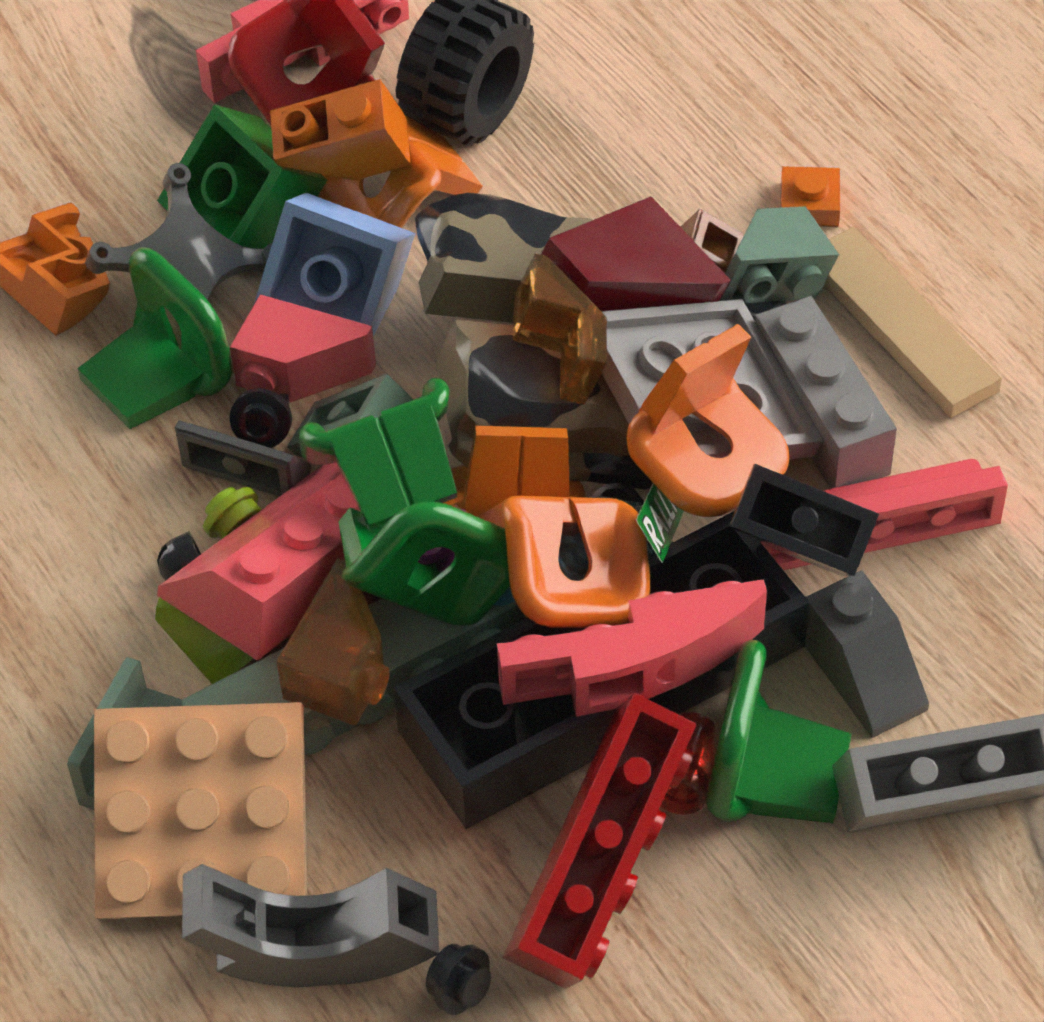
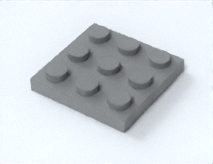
M742 299L591 312L586 314L578 329L627 422L630 424L632 418L639 412L644 400L676 358L703 343H707L715 336L739 324L751 336V339L733 378L741 391L781 432L789 449V460L814 457L824 441ZM692 413L682 419L698 447L705 454L714 458H723L731 453V446L728 440Z

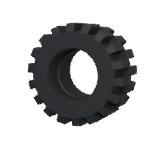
M435 0L431 2L415 24L406 42L398 67L396 98L399 99L398 105L404 114L463 145L472 146L474 143L478 144L484 141L508 116L526 82L534 50L533 25H530L531 19L529 16L498 0Z

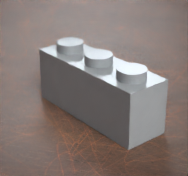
M808 296L756 314L755 322L824 440L814 457L811 458L829 487L836 488L891 475L897 428L813 297Z
M1044 714L849 749L832 765L847 832L1044 796Z

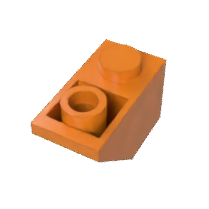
M381 79L270 111L273 159L278 166L359 180L411 165L406 115Z

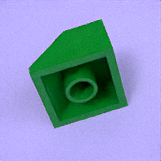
M215 104L179 162L187 166L191 172V178L187 184L188 194L192 205L200 216L227 239L240 246L253 249H264L268 244L273 243L285 201L303 193H309L318 197L328 181L319 173L278 166L273 159L272 130L263 119L253 114ZM163 189L157 201L168 211L167 191Z

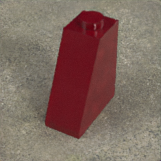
M652 196L550 237L528 279L532 286L566 323L582 324L586 314L591 312L716 302L720 300L731 281Z

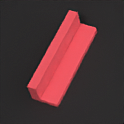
M967 459L822 491L879 513L864 553L1001 524L1008 484L1000 466L982 469L978 460ZM761 542L783 570L811 565Z

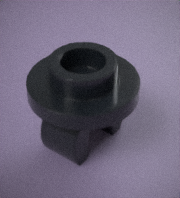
M255 388L243 392L235 400L229 416L230 426L236 437L269 448L279 445L287 437L292 425L289 395H279L274 391L263 388Z

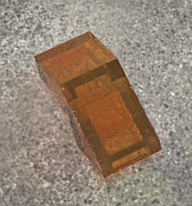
M535 253L514 294L513 340L560 352V399L584 405L607 364V317L547 256Z

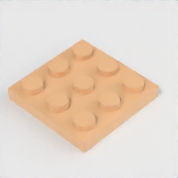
M301 702L94 709L96 919L182 917L183 874L201 864L268 892L307 896L304 705Z

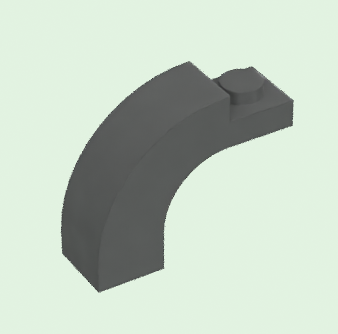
M201 864L183 874L182 939L217 953V972L234 978L287 987L356 984L405 971L439 953L437 893L432 888L385 868L361 882L339 891L308 896L284 895L256 888Z

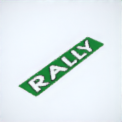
M653 483L636 521L660 561L663 562L684 511L669 501Z

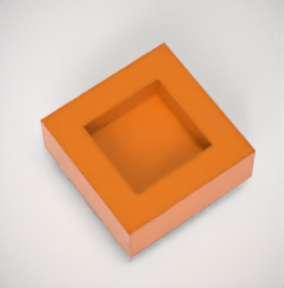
M782 166L780 208L806 206L819 226L839 227L840 168Z

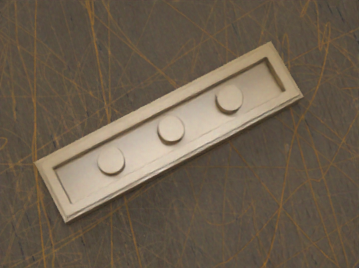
M854 226L829 239L839 253V256L824 286L950 418L1000 392L1002 378Z

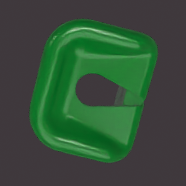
M144 247L136 249L129 258V271L137 300L133 327L77 368L80 380L129 429L189 401L196 395L212 396L219 393L228 384L233 373L226 332L210 302L162 255L153 249ZM165 308L173 315L180 327L182 334L181 349L177 343Z
M432 378L424 384L422 397L381 411L382 415L374 418V416L369 415L325 431L322 426L313 422L303 425L300 429L299 441L301 454L304 459L318 465L337 462L369 529L386 524L394 514L410 505L430 501L444 503L457 498V489L438 422L444 417L448 409L449 386L443 379Z
M433 501L416 503L398 511L386 524L369 529L362 513L353 508H349L339 520L346 568L342 572L344 582L349 586L387 601L398 603L400 606L452 625H474L486 615L510 586L505 528L451 505ZM444 547L454 552L453 562L442 573H439L435 563L427 565L417 563L425 552L433 548Z
M748 640L741 645L705 797L706 806L715 817L726 822L740 820L750 813L760 816L833 824L839 801V793L832 765L849 750L851 733L770 709L759 692L766 660V649L761 642Z

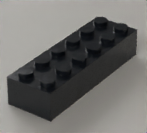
M734 511L671 543L663 562L660 561L655 552L648 555L650 572L649 595L662 591L679 593L711 588L726 581L744 583L764 579L767 589L764 629L752 639L761 642L765 646L766 660L764 669L805 647L809 601L760 541L729 527ZM526 618L393 687L398 732L465 829L592 762L616 709L576 717L571 694L503 705L497 655V644L513 642L527 635H542L545 637L582 631L585 628L545 627ZM739 651L708 672L648 700L677 714L687 711L731 687Z

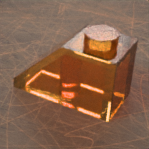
M337 558L276 662L283 699L290 702H301L306 708L356 726L368 703L376 705L382 698L388 684L390 669L384 665L381 635L363 592L344 582L342 572L346 568L345 560Z

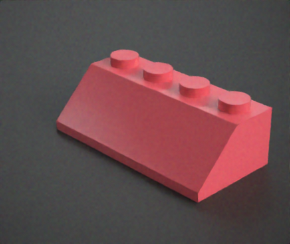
M337 462L321 465L158 586L157 596L257 661L351 587L342 578V572L346 568L339 520L349 508L358 511L360 509Z

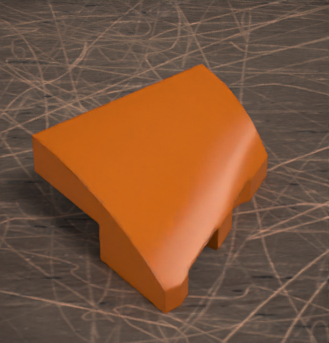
M71 202L32 215L27 234L0 242V287L55 336L72 328L91 313L107 295L110 286L106 272L96 274L89 271L86 267L85 260L93 242L91 237H81L77 228L80 212Z

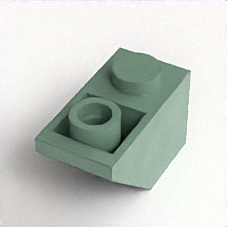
M806 206L757 209L725 272L731 281L719 301L742 299L744 303L800 300L808 296L816 299L839 253Z

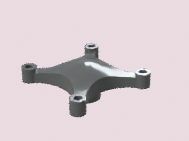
M175 163L169 167L163 179V187L167 191L168 211L164 223L153 234L130 246L112 248L105 242H96L90 248L85 264L89 271L96 274H101L105 271L130 273L129 258L136 249L142 247L150 248L162 255L208 300L210 293L224 280L244 272H264L272 243L268 244L265 249L247 248L232 242L212 228L196 211L189 198L187 187L191 178L189 168L184 164Z

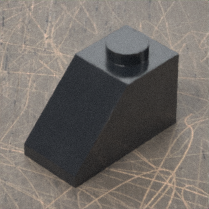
M753 464L729 527L780 552L837 575L855 576L879 513L758 464Z

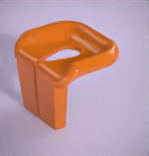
M406 116L411 165L391 170L381 192L372 198H369L364 192V178L351 180L322 174L328 181L318 197L403 228L422 201L435 190L459 195L478 193L483 185L468 166L462 162L461 157L443 135Z
M739 324L715 336L707 343H703L676 358L644 400L639 412L632 418L628 426L627 447L634 463L669 501L682 511L695 516L716 517L735 509L753 464H758L783 475L786 473L789 464V449L783 435L741 391L733 378L751 339V336ZM691 413L728 440L731 446V453L723 458H714L705 454L698 447L682 419Z
M475 426L468 468L464 465L451 468L457 489V498L444 503L464 509L467 513L479 517L510 496L586 498L585 489L581 482L569 481L567 428Z
M510 496L479 516V518L505 528L509 582L513 598L519 609L530 620L539 625L553 628H587L597 624H608L611 626L628 624L629 600L645 598L650 593L647 538L636 521L639 514L638 511L624 501L613 498ZM580 533L588 557V571L583 579L573 581L562 573L559 566L561 538Z

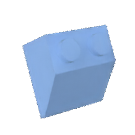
M303 193L285 201L254 304L260 294L370 325L372 326L374 336L399 287L416 233L309 193Z

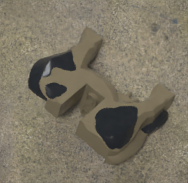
M464 193L449 196L429 204L415 217L418 240L428 261L418 282L425 314L515 323L514 325L455 319L435 360L438 377L448 384L450 391L446 414L452 439L448 448L451 454L466 468H468L475 426L567 428L569 481H587L599 484L622 483L635 489H651L653 482L634 463L628 452L626 437L629 423L578 330L581 324L566 323L528 281L550 237L592 221V219L562 217L507 198L480 193Z

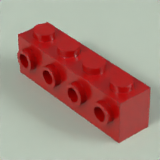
M633 693L616 708L505 950L503 959L564 989L582 981L584 976L590 979L593 978L609 946V940L602 936L612 913H622L635 889L638 876L631 873L641 848L648 851L652 847L665 821L666 813L659 810L666 792L669 786L674 789L678 787L691 763L694 751L688 749L687 745L697 723L636 693Z

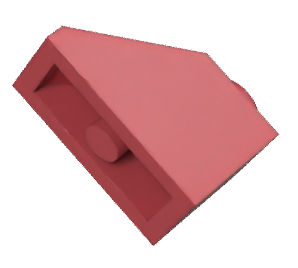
M261 294L230 346L236 386L247 390L255 388L268 389L279 395L288 394L290 402L370 375L376 367L372 326Z

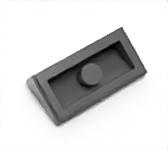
M180 420L175 426L183 467L276 496H281L311 472V464L294 455Z

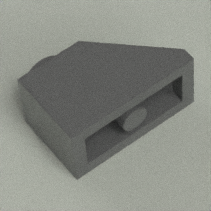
M862 570L856 572L855 576H848L806 596L809 601L805 648L871 738L928 711L929 701L899 618Z

